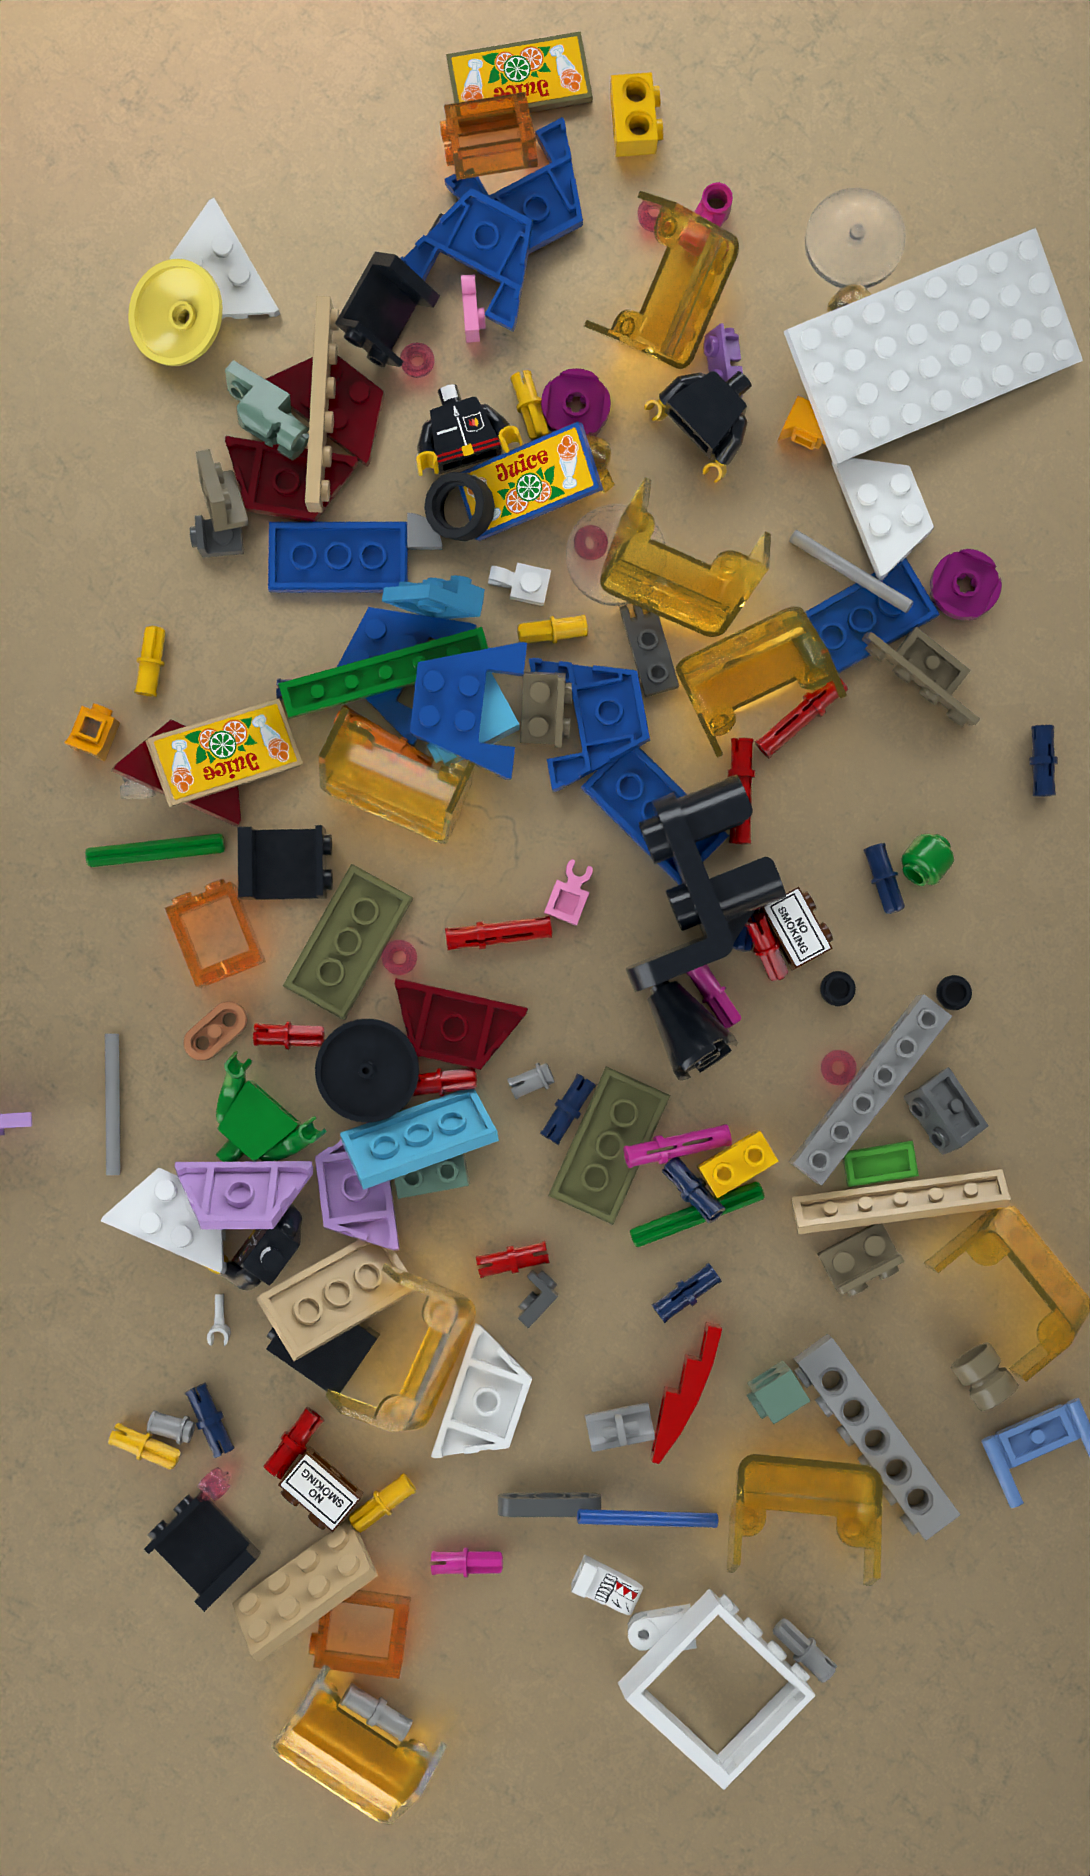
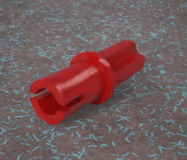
M765 913L753 914L756 922H753L750 917L745 925L755 945L753 952L756 956L760 957L771 981L782 980L788 974V969L779 950L780 942L777 938H774Z
M287 1021L285 1025L254 1024V1030H256V1032H253L254 1046H285L286 1050H290L291 1046L321 1047L325 1041V1031L322 1026L292 1025L291 1021Z
M437 1068V1072L419 1074L418 1085L413 1096L435 1093L444 1096L445 1092L474 1089L477 1087L476 1071L474 1068L442 1071L441 1068Z

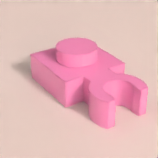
M475 274L461 275L466 343L480 342L479 330L486 329L484 308H477Z
M571 859L566 866L567 883L556 880L544 914L577 926L589 895L588 891L580 888L582 884L588 882L591 878L593 868L588 866L586 873L578 877L572 871L575 860Z

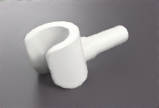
M215 1294L214 1325L207 1334V1341L210 1346L214 1343V1332L219 1331L223 1333L225 1338L224 1346L231 1335L229 1326L225 1324L224 1294Z

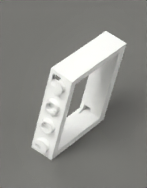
M709 1588L618 1682V1685L625 1699L725 1790L816 1695L807 1683V1680L810 1678L808 1673L798 1663L795 1662L791 1666L784 1660L787 1654L775 1641L765 1642L761 1638L763 1631L749 1617L743 1621L736 1614L739 1611L738 1607L725 1594L719 1598ZM717 1615L788 1680V1683L718 1755L646 1690Z

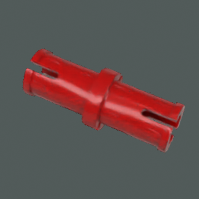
M545 1241L515 1249L513 1245L507 1246L506 1251L476 1256L477 1266L492 1263L490 1267L478 1269L480 1279L507 1271L515 1274L519 1273L521 1268L550 1263L548 1254L533 1256L534 1253L547 1250Z
M306 1407L290 1431L283 1433L281 1436L282 1442L263 1465L264 1468L274 1477L282 1479L298 1455H303L307 1450L306 1444L324 1422V1418L316 1411H311L309 1407Z

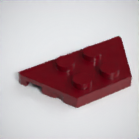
M337 355V364L331 365L330 377H335L336 381L335 399H329L328 411L334 414L333 433H327V437L350 455L358 457V461L368 467L372 458L371 452L374 438L377 434L379 414L384 401V390ZM313 357L266 378L267 381L290 394L291 409L308 422H310Z
M225 436V443L247 512L317 522L322 513L309 512L305 504L308 449L305 448L296 459L291 460L278 452L277 449L280 444L270 447L262 441ZM332 453L331 467H325L324 480L330 481L329 502H323V512L358 466V457Z
M170 719L150 737L186 726ZM143 741L113 766L112 772L165 795L146 741ZM238 786L184 803L235 827L241 822Z
M395 978L394 982L407 1036L412 1042L417 1056L481 1070L528 1011L526 1007Z

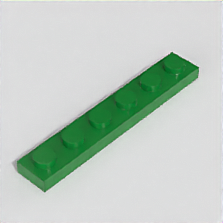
M483 627L278 683L288 719L415 684L418 662L488 649Z

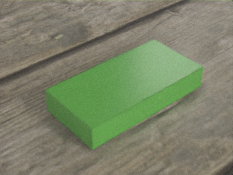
M913 1141L849 1150L843 1158L847 1187L919 1176Z

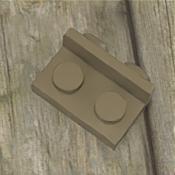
M210 449L197 451L199 481L214 531L247 526L248 517L234 472L232 470L222 471L220 462H213Z
M524 671L520 743L555 744V748H562V739H569L570 718H563L564 704H571L572 683H565V673Z
M882 1223L870 1225L817 1253L837 1292L841 1295L847 1292L849 1296L865 1290L868 1287L866 1282L877 1276L882 1280L899 1271L897 1265L904 1262L902 1255L897 1252Z

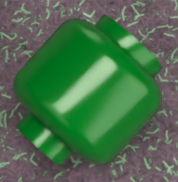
M939 834L918 835L901 858L902 870L906 878L918 886L939 883L954 862V855L950 849L949 841Z

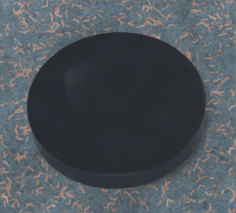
M357 1019L335 1029L320 1047L315 1064L316 1083L324 1101L337 1114L356 1122H377L398 1113L414 1095L420 1074L418 1056L409 1038L394 1025L377 1019Z

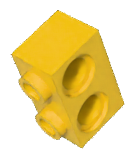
M652 72L611 75L610 100L615 157L656 154L657 143L663 140L662 118L656 119L655 108L660 107L661 104L659 85L653 86ZM636 94L640 95L643 100L634 102L628 97ZM639 127L644 129L646 133L635 135L630 130Z
M755 1130L731 1146L726 1147L696 1165L712 1194L719 1198L779 1161L761 1131Z

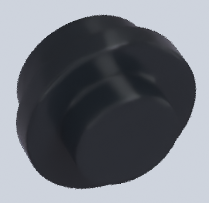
M831 972L823 978L820 984L822 998L832 1006L846 1005L855 995L856 986L854 980L845 972Z
M951 975L939 982L936 988V997L944 1008L960 1010L970 1002L972 989L965 978Z

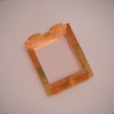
M526 92L444 105L446 120L439 121L442 142H449V144H444L447 166L454 165L456 180L538 167L536 137ZM512 128H516L518 136L515 139L460 147L458 137Z
M224 879L204 886L206 891L193 896L191 892L179 895L172 899L173 905L165 908L194 984L198 988L206 987L266 962L242 899L238 897L236 885L231 881L225 883ZM229 897L250 950L203 968L182 915Z
M358 1590L343 1601V1603L394 1609L388 1658L327 1650L332 1610L319 1618L318 1633H311L308 1655H315L313 1668L400 1679L411 1603L410 1596Z

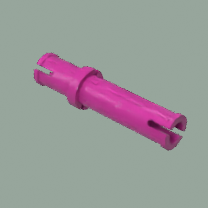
M727 1124L667 1138L659 1135L654 1136L653 1141L624 1146V1158L628 1168L657 1161L659 1164H665L671 1158L723 1146H731L732 1138ZM708 1138V1141L687 1146L682 1145L686 1142ZM673 1146L669 1150L647 1154V1151Z

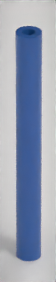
M579 1509L577 1512L578 1524L717 1528L719 1522L717 1513Z

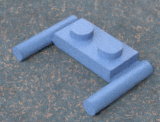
M1079 1398L1072 1399L1064 1405H1056L981 1440L1010 1508H1016L1024 1502L1009 1469L1067 1445L1081 1438L1090 1458V1422Z

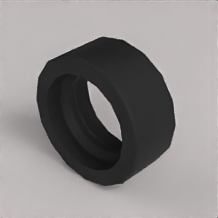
M450 472L441 475L433 482L426 494L424 506L426 519L432 529L445 538L459 541L476 539L483 534L493 520L495 508L493 494L487 484L473 475L460 472ZM465 486L474 493L476 501L475 512L470 522L460 528L453 527L445 520V500L455 487Z

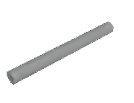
M795 530L789 542L904 613H907L912 607L914 601L798 530Z
M105 1034L106 1175H120L119 1034Z

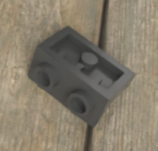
M949 1067L940 1071L922 1086L904 1096L910 1112L919 1120L929 1135L930 1142L942 1155L963 1147L988 1127V1124Z

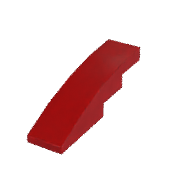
M705 1323L699 1357L685 1354L678 1389L664 1386L655 1430L656 1440H653L650 1455L652 1463L660 1464L681 1435L700 1400L713 1367L720 1341L722 1327L719 1324Z

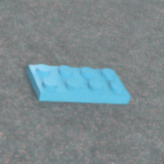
M475 1089L459 1090L400 1111L387 1119L369 1122L340 1133L342 1144L363 1190L499 1141L497 1129Z

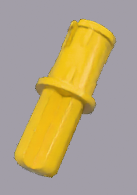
M523 370L524 378L521 379L520 372H516L510 377V380L513 383L519 403L516 406L517 411L522 413L529 438L536 440L548 435L549 431L541 408L542 398L537 395L532 372Z
M585 615L558 619L550 616L549 620L520 623L517 633L519 642L529 644L552 641L553 644H556L557 640L580 636L587 637L588 627Z
M147 626L145 628L141 657L136 659V662L139 663V670L134 693L138 695L157 697L160 667H163L165 664L161 660L166 632L161 627Z
M119 1422L114 1427L116 1431L112 1430L110 1434L109 1445H114L136 1455V1459L139 1461L144 1458L169 1470L173 1469L179 1461L180 1450L153 1439L152 1434L147 1433L144 1435Z
M402 1473L400 1477L380 1492L375 1490L373 1492L374 1497L349 1515L351 1525L356 1531L361 1533L384 1515H392L393 1508L417 1492L415 1486L407 1475Z

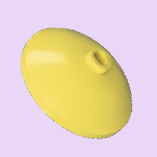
M170 259L156 264L142 276L131 296L128 319L130 332L135 344L146 357L166 366H181L195 361L210 348L220 329L223 312L220 290L210 273L194 262L185 259ZM190 313L188 321L185 322L186 316Z

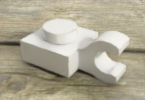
M517 563L515 572L502 567L491 566L488 584L511 589V600L543 606L551 570Z

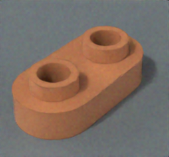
M223 1002L217 1005L186 1033L184 1037L186 1053L191 1058L202 1061L216 1056L245 1030L248 1022L246 1011L242 1006L234 1002ZM233 1013L236 1017V1022L233 1026L229 1027L225 1024L224 1018L227 1014ZM202 1036H206L209 1039V1046L205 1050L198 1047V1040Z

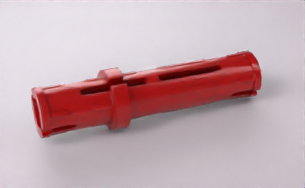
M833 673L814 692H807L803 696V701L760 739L756 740L755 745L770 759L776 751L815 717H822L826 713L825 709L844 692L848 691L846 684L838 675Z
M731 738V769L728 770L727 777L738 775L749 801L752 803V778H755L756 770H752L754 739L739 738L738 740V738ZM751 817L745 820L743 824L730 829L729 844H751Z
M550 916L483 924V921H478L476 925L445 928L447 950L479 946V949H486V945L552 938Z

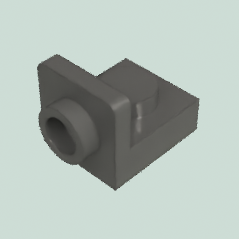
M202 515L195 516V526L190 527V539L192 547H197L203 558L244 554L242 527L215 532L211 519L205 520Z
M532 1270L527 1275V1278L541 1292L537 1295L532 1291L518 1306L522 1310L518 1319L527 1328L558 1297V1293L554 1290L557 1283L543 1270L539 1274Z

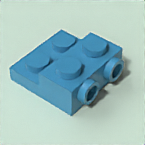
M453 575L447 581L431 577L423 580L422 583L399 582V586L385 587L382 602L419 615L443 619L480 617L485 589L471 584L472 580L464 576Z

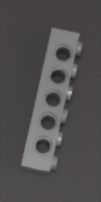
M926 995L916 996L793 1155L789 1163L816 1184L823 1185L951 1019L952 1015Z
M828 1333L793 1358L799 1366L794 1370L796 1375L806 1388L811 1385L814 1386L820 1395L815 1401L827 1417H830L832 1414L835 1415L841 1424L836 1429L848 1447L854 1443L863 1454L857 1458L869 1476L875 1473L884 1483L879 1487V1490L891 1506L897 1502L905 1514L900 1519L912 1535L919 1532L925 1540H928L960 1516V1513ZM828 1371H837L840 1376L838 1384L833 1388H825L822 1384V1378ZM851 1400L859 1401L861 1405L859 1413L854 1417L844 1416L843 1409L845 1404ZM871 1430H880L882 1434L881 1441L875 1446H867L865 1444L866 1434ZM894 1459L902 1460L903 1467L901 1472L894 1476L887 1475V1464ZM914 1489H922L924 1491L923 1500L916 1505L908 1504L909 1493Z

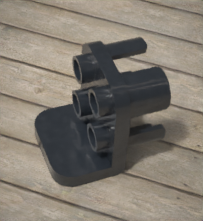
M738 775L680 798H676L673 792L652 801L655 816L639 822L641 833L654 864L672 858L681 878L682 884L665 891L680 929L684 931L699 925L703 936L627 967L626 972L634 992L657 985L726 957L732 951L734 941L756 909L786 898L783 883L771 858L762 857L709 879L695 844L739 826L751 817L753 809Z

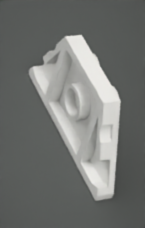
M213 197L207 202L169 258L189 260L200 265L210 273L220 290L223 306L222 319L225 317L246 319L249 318L248 315L269 314V317L280 315L278 307Z
M850 458L835 465L832 461L831 464L876 577L881 581L934 528L909 465Z
M161 1168L156 1169L101 1219V1222L222 1274L226 1272L227 1266L226 1262H224L223 1241H226V1229H201L178 1176Z
M475 1323L431 1454L433 1458L510 1447L532 1377L480 1324Z

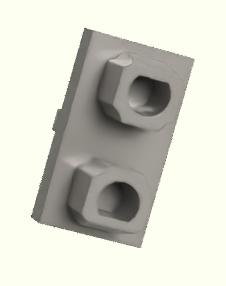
M648 1402L585 1415L592 1452L656 1440Z

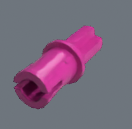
M707 965L686 973L703 996L702 1003L707 1002L719 1022L727 1029L741 1020L740 1014L724 992L727 988L725 986L721 987Z
M464 1548L463 1552L432 1551L431 1561L446 1562L445 1565H431L432 1575L463 1574L464 1578H468L469 1574H499L503 1569V1555L500 1551L469 1552L468 1548Z

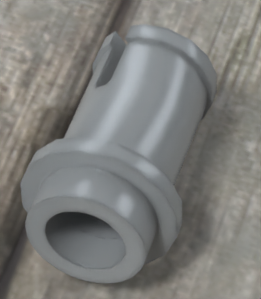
M537 1063L535 1064L536 1068L507 1079L509 1086L512 1087L511 1091L515 1099L542 1087H545V1089L550 1088L549 1085L554 1083L555 1080L547 1063L543 1065Z
M155 1410L151 1413L147 1425V1433L174 1439L179 1445L183 1442L190 1443L195 1429V1422L190 1421L188 1416H184L182 1419L159 1413Z

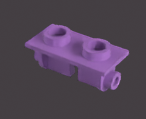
M720 323L704 336L703 349L704 354L707 356L709 372H717L726 382L737 371L743 373L742 366H731L730 362L741 360L739 335L735 333L734 328L724 329V323Z

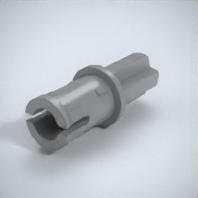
M785 1618L775 1625L773 1634L794 1653L793 1659L796 1662H801L821 1683L826 1682L833 1676L837 1665L816 1646L814 1638L810 1637L807 1639Z

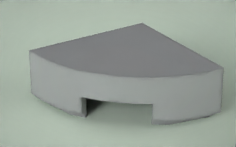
M407 513L408 550H443L440 535L432 529L427 519L415 513Z

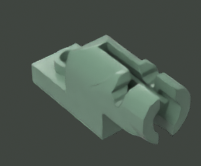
M233 360L225 369L227 390L235 399L240 401L237 405L238 424L270 447L280 444L277 449L279 453L291 460L296 459L307 446L309 427L303 425L291 414L290 394Z

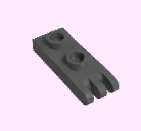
M653 598L646 599V606L649 611L647 614L643 613L640 601L633 603L636 616L630 618L627 605L619 607L645 697L679 688L678 679Z

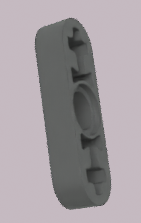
M503 1493L498 1495V1515L503 1517H577L579 1509L601 1510V1495L598 1493Z

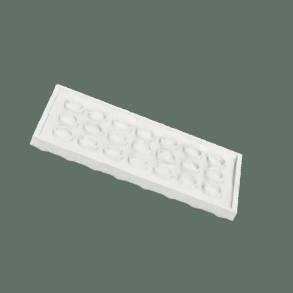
M1036 228L784 331L834 465L1083 361Z

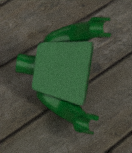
M234 1051L224 1063L226 1075L216 1108V1121L219 1123L217 1129L228 1139L216 1153V1156L222 1162H237L244 1154L252 1161H279L303 1150L327 1132L325 1128L322 1131H318L314 1127L313 1121L317 1119L315 1116H312L302 1124L253 1080L246 1082V1070L252 1064L251 1059L248 1058L245 1063H241L237 1059L238 1051Z

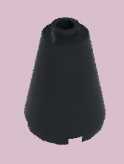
M667 980L654 985L650 989L652 995L648 998V1002L673 1072L679 1081L691 1078L688 1071L694 1068L698 1069L701 1073L719 1062L732 1051L729 1045L737 1046L738 1042L734 1035L678 981L669 982Z

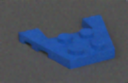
M563 117L535 131V138L550 164L499 191L488 195L472 165L445 178L447 189L458 199L470 188H473L531 218L534 224L528 255L583 226L576 179L574 177L571 152Z
M470 188L439 219L440 222L426 236L423 235L415 243L416 246L404 258L401 257L400 259L425 281L439 253H443L500 283L485 312V316L489 320L514 332L534 223L531 218Z
M368 607L337 667L429 642V640H436L477 628V626L469 622ZM405 687L366 697L365 699L402 737L408 739V743L411 746L415 747L418 738L409 734L412 709L398 702Z
M519 642L418 662L409 734L441 750L459 756L479 768H484L497 774L498 777L511 780L515 747L479 743L486 672L523 676L527 643Z
M540 658L529 659L531 672L565 673V683H572V696L582 752L547 759L553 792L562 790L650 741L637 670L597 665L590 667L574 665L572 662L542 661Z

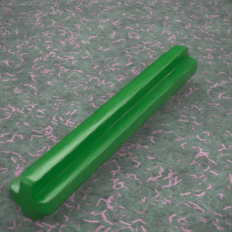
M218 833L90 847L86 849L85 857L88 866L99 867L218 854L225 851V841L223 835Z
M753 1182L729 1191L716 1199L725 1207V1211L722 1214L725 1215L759 1202L765 1198L761 1184ZM690 1206L632 1228L630 1236L634 1245L641 1247L704 1223L706 1220L694 1206Z

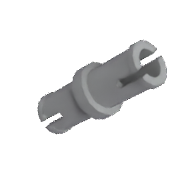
M354 1683L349 1685L340 1701L342 1706H346L367 1719V1725L371 1727L374 1725L396 1737L400 1742L404 1740L412 1726L413 1720L387 1706V1700L382 1697L379 1699L374 1698L355 1686Z

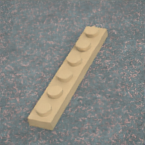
M316 296L305 504L308 511L323 513V502H329L330 481L324 479L325 467H331L332 447L326 446L327 433H333L334 414L328 411L329 399H335L336 381L335 377H330L331 365L337 364L338 353L337 343H332L333 331L339 330V327L335 325L339 317V309H334L331 296Z
M999 1169L792 1197V1207L798 1234L1009 1207L1011 1198L1003 1170Z

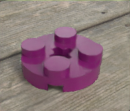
M573 368L561 372L559 376L549 381L542 394L541 408L547 427L551 432L579 421L583 423L587 438L595 437L606 424L610 413L611 400L609 391L599 381L598 376L585 369ZM573 397H580V403L586 404L584 409H580L579 412H572L571 408L566 406V403L572 402Z
M963 549L959 552L948 554L940 560L933 570L930 579V599L941 612L953 619L976 620L988 612L1000 596L1002 582L995 569L997 566L989 556L974 549ZM966 576L971 578L970 585L974 587V591L961 592L960 586L957 585V579L963 580Z

